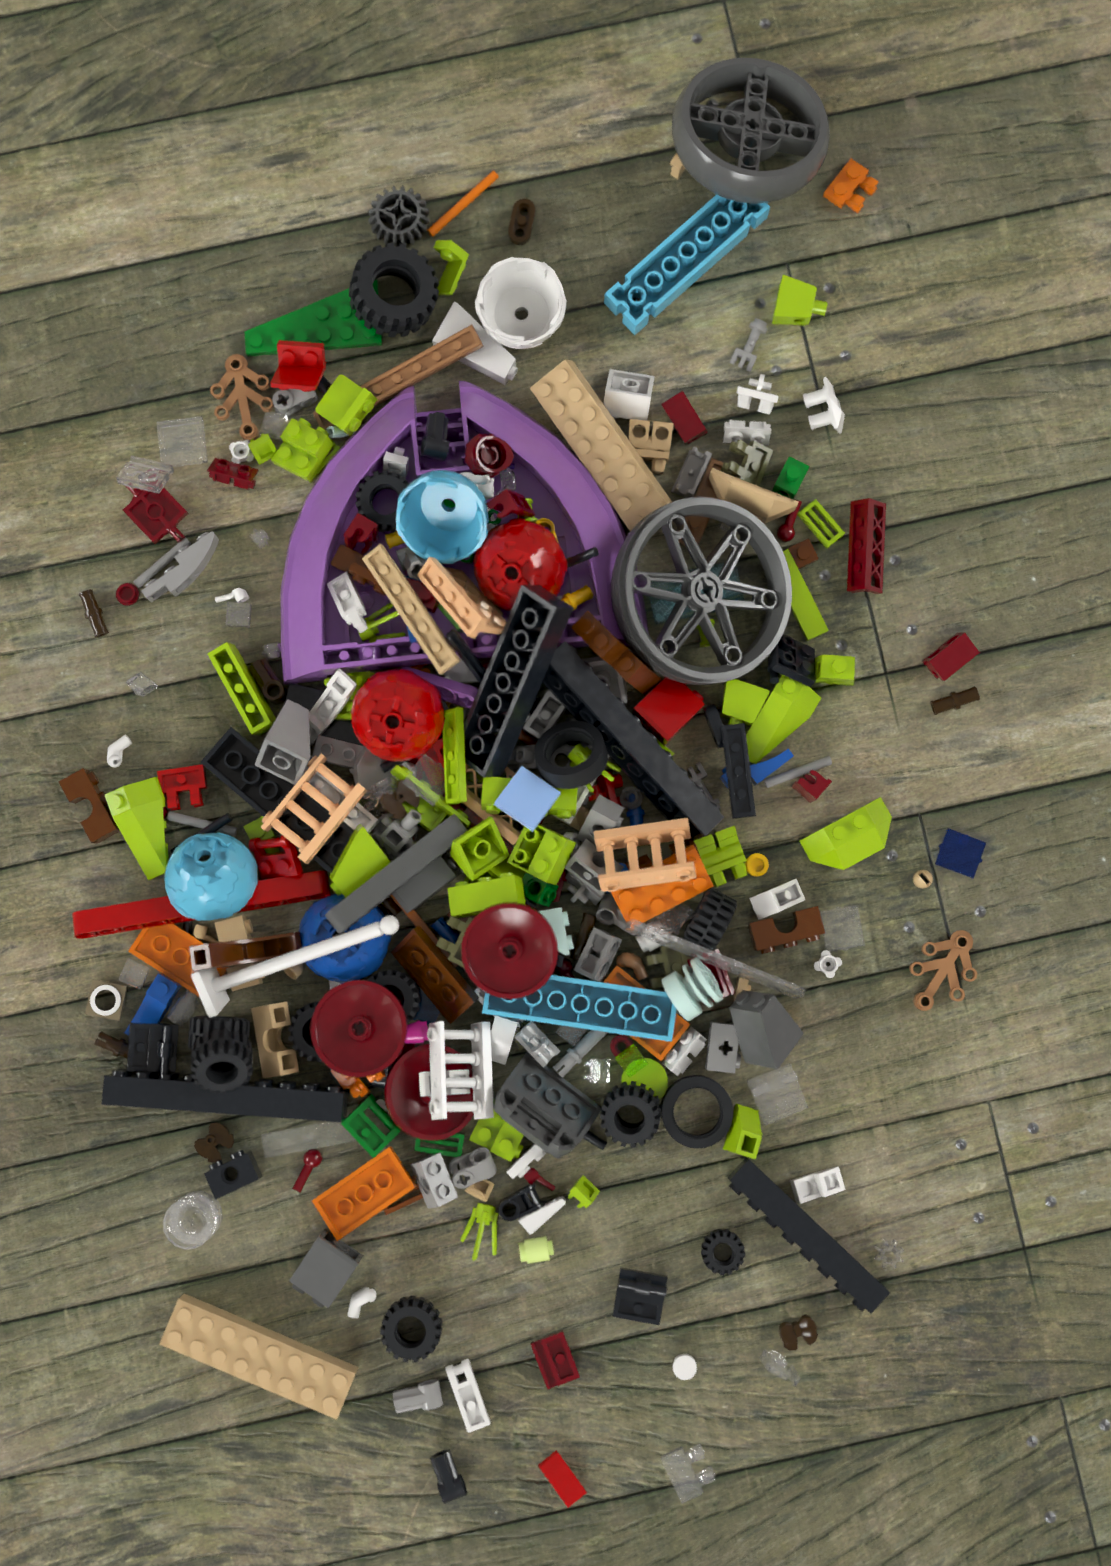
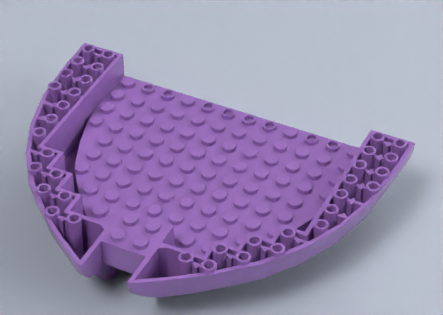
M459 381L461 408L417 413L414 386L404 389L361 425L330 459L307 495L289 540L281 584V657L284 685L322 681L330 678V675H334L339 668L344 673L433 664L418 642L410 643L406 623L400 615L378 625L380 633H377L376 636L404 632V637L380 639L374 643H370L369 639L362 641L358 630L354 628L353 624L348 625L341 617L327 586V583L345 573L333 567L331 561L339 546H345L344 533L359 512L355 503L357 502L356 492H359L358 486L360 483L363 484L365 482V477L373 476V472H383L385 453H394L395 447L405 449L403 456L409 457L408 473L405 479L408 483H411L422 474L436 470L472 473L465 463L466 444L478 434H493L512 448L514 455L512 464H515L514 469H505L500 471L499 475L493 477L494 497L507 488L523 495L525 499L532 498L534 517L538 520L546 518L553 522L558 543L566 559L593 547L598 549V556L568 568L565 573L564 583L557 596L563 597L566 593L571 594L584 585H588L593 592V598L578 605L577 609L572 611L558 646L564 641L574 648L589 646L571 628L588 610L628 647L616 622L611 601L612 571L618 552L627 537L618 513L575 452L555 433L519 408L470 382ZM441 412L449 418L447 430L449 451L445 461L420 455L429 413ZM392 489L379 491L373 498L374 510L382 515L393 513L397 509L399 495ZM512 513L502 518L501 522L497 525L499 526L511 519L518 518V516ZM385 531V533L379 532V540L373 543L366 554L379 544H382L402 574L408 576L406 570H402L396 554V550L407 547V544L404 543L389 549L385 539V534H390L389 531ZM358 542L353 550L361 554L365 544ZM459 560L454 564H441L443 567L462 570L479 589L474 574V562L466 564ZM635 577L634 583L639 588L640 582ZM352 579L366 608L367 615L363 616V618L369 617L391 602L387 595L384 596L373 590L374 587L369 584L361 585ZM634 593L638 615L649 635L643 595ZM393 606L374 620L376 621L397 610ZM438 608L435 613L429 612L444 636L451 629H455ZM501 609L502 617L507 622L510 612ZM465 632L459 633L478 659L492 657L501 636L499 634L479 632L476 638H471Z

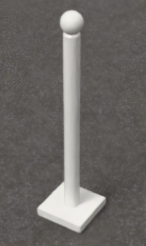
M385 916L380 922L366 925L220 976L217 968L194 971L191 977L207 1015L211 1018L217 1016L230 999L226 989L365 942L383 934L392 935L397 932L399 922L394 916Z

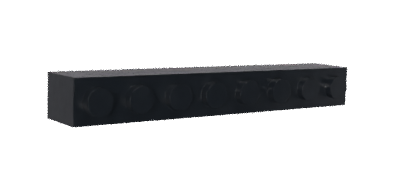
M746 1157L727 1177L732 1182L729 1187L739 1196L743 1193L748 1197L749 1200L746 1203L753 1210L758 1212L760 1209L767 1216L764 1220L775 1229L778 1226L784 1231L781 1236L789 1244L793 1245L796 1243L802 1248L799 1253L809 1262L813 1259L819 1265L816 1269L825 1278L831 1276L836 1281L834 1286L843 1295H846L848 1292L854 1298L852 1303L861 1312L866 1309L872 1314L890 1294L872 1274L749 1158Z

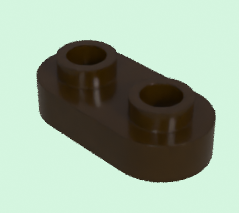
M519 199L513 206L508 235L510 241L516 245H524L531 238L535 219V205L529 199ZM522 211L528 212V214L525 216L521 215L520 213ZM522 232L524 235L522 237L516 236V233Z

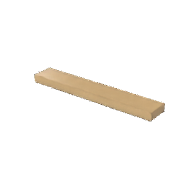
M379 544L366 554L362 560L439 674L443 675L459 663L461 659L385 547Z

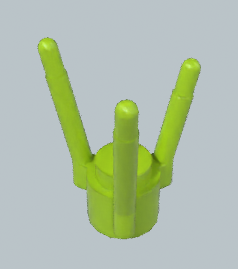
M391 602L369 617L364 618L368 629L359 633L362 641L369 639L370 643H374L380 639L405 636L404 632L376 636L377 633H380L378 625L400 615L398 611H395L376 621L374 620L393 607Z
M579 743L568 755V758L572 761L569 765L573 767L581 764L591 755L592 750L587 746L584 748ZM607 761L606 766L617 772L621 771V768ZM604 770L601 773L610 781H614V778L607 771ZM590 783L585 785L590 792L594 791Z
M478 1203L477 1208L473 1207L472 1215L460 1239L461 1242L465 1241L476 1219V1223L480 1225L473 1250V1261L477 1260L485 1225H490L491 1221L492 1255L495 1256L497 1254V1219L499 1213L495 1212L496 1206Z

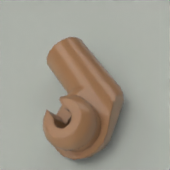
M624 952L617 957L616 962L621 968L626 966L633 969L637 980L648 977L639 956Z

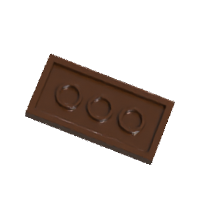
M419 925L391 951L392 955L450 1024L479 999V996Z

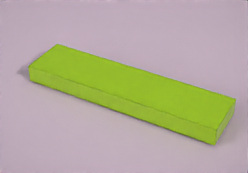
M786 549L783 553L791 576V610L806 640L810 641L829 630L789 549Z
M462 707L444 710L446 804L452 805L467 802Z

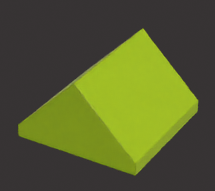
M491 816L453 840L450 856L471 881H474L510 856L496 823Z

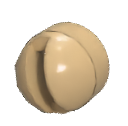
M919 870L913 876V883L921 889L928 888L933 882L932 874L927 870ZM921 873H922V874L924 875V877L928 880V883H927V884H926V883L924 882V880L919 876Z
M301 963L284 969V972L291 979L296 980L303 972L304 967Z

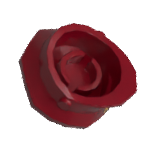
M478 434L466 444L465 463L474 475H488L490 478L499 475L500 471L508 468L514 458L512 448L493 434Z

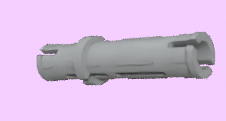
M590 1030L572 1049L569 1048L567 1050L568 1053L553 1066V1069L557 1072L562 1066H565L558 1073L563 1078L577 1063L580 1064L582 1062L581 1059L608 1032Z

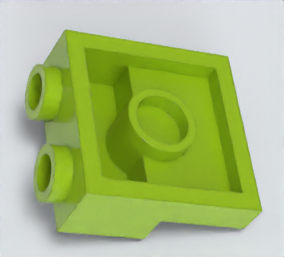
M292 418L280 436L283 442L271 461L275 465L310 482L334 443L328 437L330 434L325 429L317 427L315 430L311 428L312 425L307 420L300 418L297 421Z
M495 1111L494 1118L478 1120L469 1138L470 1141L487 1148L490 1152L510 1162L513 1157L518 1159L524 1147L520 1144L524 1135L504 1121Z

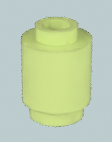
M547 1236L525 1239L524 1242L519 1243L521 1262L530 1264L549 1261L550 1255H554L552 1240L547 1241Z

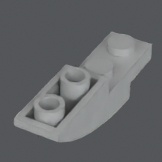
M213 531L210 533L205 532L191 546L186 545L178 551V555L175 556L179 565L169 567L165 570V575L146 583V588L141 590L144 596L152 603L168 591L175 597L183 592L202 573L212 558L219 542L216 534Z

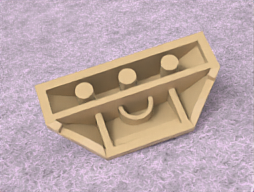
M715 468L711 469L709 480L717 498L748 510L764 524L794 512L799 501L731 476Z

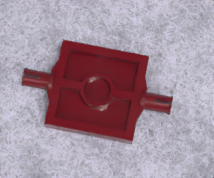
M157 479L143 489H140L133 480L129 481L134 489L128 483L125 487L134 496L131 502L123 509L127 516L154 544L169 533L178 543L182 541L176 534L182 539L185 538V535L181 533L177 526L189 513Z

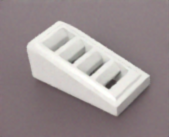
M563 1196L546 1203L538 1210L519 1217L518 1221L529 1234H533L566 1204V1199Z

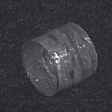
M192 1191L182 1196L165 1213L163 1228L167 1239L176 1247L185 1250L195 1249L203 1245L220 1228L223 1219L222 1208L217 1199L215 1200L211 1194L203 1191Z

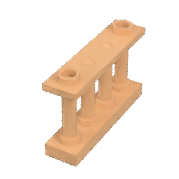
M323 754L315 755L307 764L309 769L274 812L270 810L262 819L264 824L261 828L267 832L272 827L299 848L300 855L298 858L306 864L310 863L367 792L359 783L356 786H350L324 765L327 758ZM316 772H319L344 792L346 798L340 805L338 803L334 804L308 783ZM302 790L329 811L330 818L326 823L323 821L320 823L294 802V799ZM286 809H289L314 829L316 835L310 842L308 840L304 841L278 820Z
M688 818L594 831L597 852L604 851L606 874L598 875L601 892H614L618 889L674 881L685 882L695 879L694 861L687 862L684 839H691ZM674 841L677 864L663 866L660 843ZM651 844L653 867L639 869L637 846ZM627 848L630 871L615 873L613 850Z

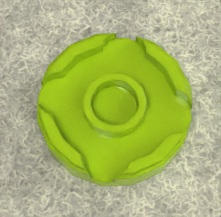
M639 1058L631 1061L622 1073L621 1083L626 1082L627 1085H630L631 1081H636L637 1086L643 1083L646 1085L645 1089L649 1090L651 1088L654 1091L653 1096H658L659 1100L664 1096L668 1088V1077L665 1069L659 1062L651 1058Z

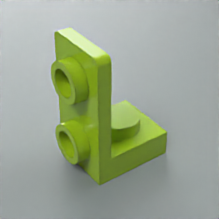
M436 240L433 249L440 253L442 259L448 261L439 282V295H452L457 288L461 273L465 269L469 254L452 240Z

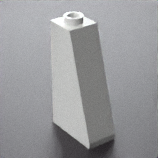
M454 301L432 340L433 346L472 324L483 347L458 361L504 385L507 384L509 379L512 381L518 370L516 359L501 344L491 338L487 331L462 306Z

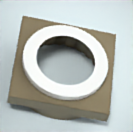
M92 979L85 1014L120 1021L126 1002L128 986ZM101 990H110L115 995L116 1003L108 1011H102L95 1005V996Z

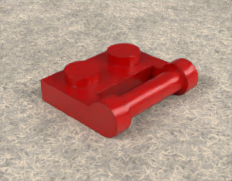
M283 835L280 838L250 839L249 849L254 852L261 879L297 876L303 873L296 846ZM282 847L285 849L284 852H265L266 848Z

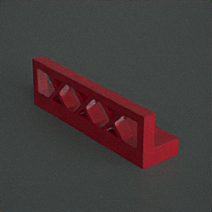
M870 498L851 501L847 592L867 591L874 594L883 593L886 503ZM874 507L878 508L877 519L874 515ZM874 530H875V532H876V534H877L876 541H875V539H874V537H873V531H874ZM872 553H874L876 557L875 564L872 560ZM872 575H873V577H874V579H875V585H874V586H871V576H872Z

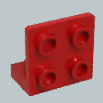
M279 340L277 343L279 366L270 382L271 387L279 388L280 390L299 389L304 392L315 391L326 369L324 343Z

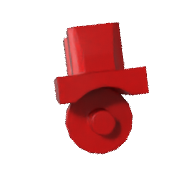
M620 774L611 775L614 781H610L603 775L597 777V785L592 786L594 795L588 797L589 802L596 801L598 796L601 795L624 807V809L629 806L626 796L616 797L614 789L623 787Z

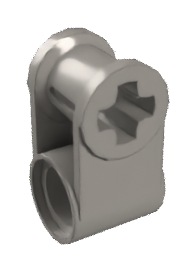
M299 389L277 391L272 401L276 413L282 417H288L315 403L318 396L313 390L304 392ZM282 401H284L285 403H287V405L284 406L283 404H280V403H281Z
M485 1147L477 1148L470 1153L456 1157L449 1163V1170L453 1174V1185L460 1189L489 1179L497 1172V1167L490 1151Z

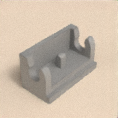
M697 447L689 450L671 492L684 498L694 497L710 462L712 453L708 451L701 453L697 451Z

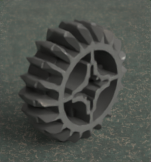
M393 185L391 192L384 188V196L377 193V201L371 202L372 209L368 211L369 216H371L368 220L369 224L372 225V232L374 234L377 233L376 236L379 241L384 239V244L392 241L393 246H398V243L406 245V242L409 241L410 244L414 245V238L421 240L422 235L420 232L426 233L427 227L425 225L429 224V218L427 217L429 209L425 208L427 206L426 201L421 200L419 193L414 195L412 188L406 192L403 185L400 190H396V187ZM404 204L412 206L417 214L405 209ZM401 210L402 216L400 219H398L397 223L395 217H397V215H400ZM381 220H386L387 223L392 224L394 229L391 230L384 226Z

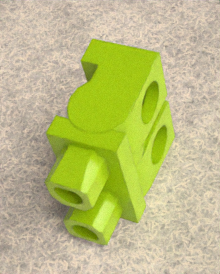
M735 826L716 832L714 838L711 834L694 841L703 865L715 888L727 883L723 871L731 869L735 880L747 876L744 864L747 860L739 842Z

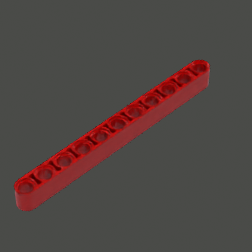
M313 871L297 876L260 880L248 903L236 913L325 898L330 895L328 874L326 871ZM168 896L72 913L74 938L78 939L194 920L180 914L170 903Z

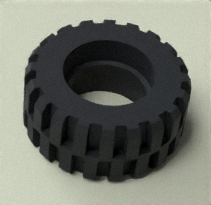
M386 243L384 248L381 245L373 247L372 252L367 250L362 255V259H359L355 265L349 288L350 305L353 310H356L355 316L358 320L361 321L363 319L365 321L364 326L369 330L371 327L376 329V334L382 336L384 332L388 333V337L394 338L396 334L404 337L409 335L410 330L412 333L420 330L421 325H425L430 315H432L439 295V281L437 277H434L436 273L434 267L427 265L429 260L424 255L420 257L418 250L413 247L409 250L405 248L406 245L400 243L398 247L393 246V243ZM383 276L399 277L412 288L414 300L399 306L388 304L376 294L373 282Z

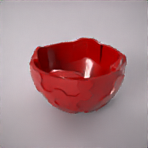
M522 518L511 519L492 528L488 532L482 546L476 550L474 557V574L482 594L495 606L509 612L512 610L521 585H540L557 596L564 583L565 573L568 568L567 559L555 536L542 525ZM512 566L518 570V577L516 579H511L507 576V567Z
M406 669L377 672L370 676L357 691L351 708L352 727L360 743L380 759L395 762L408 761L420 757L429 751L439 739L445 721L444 708L438 689L426 679ZM389 715H394L399 719L398 727L392 728L388 726L386 719Z

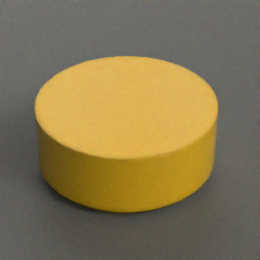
M760 853L750 855L745 862L747 873L754 877L764 875L769 868L768 859Z

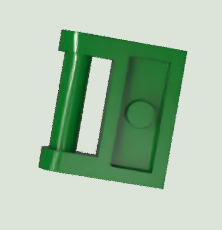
M369 1094L340 1124L374 1158L400 1133L401 1129L375 1101L376 1098ZM367 1108L389 1129L386 1135L364 1113Z

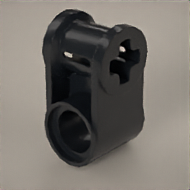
M529 1184L500 1201L498 1210L503 1220L513 1221L545 1205L536 1192V1184ZM528 1194H530L533 1203L530 1201ZM505 1204H514L516 1211L512 1215H506L502 1211Z

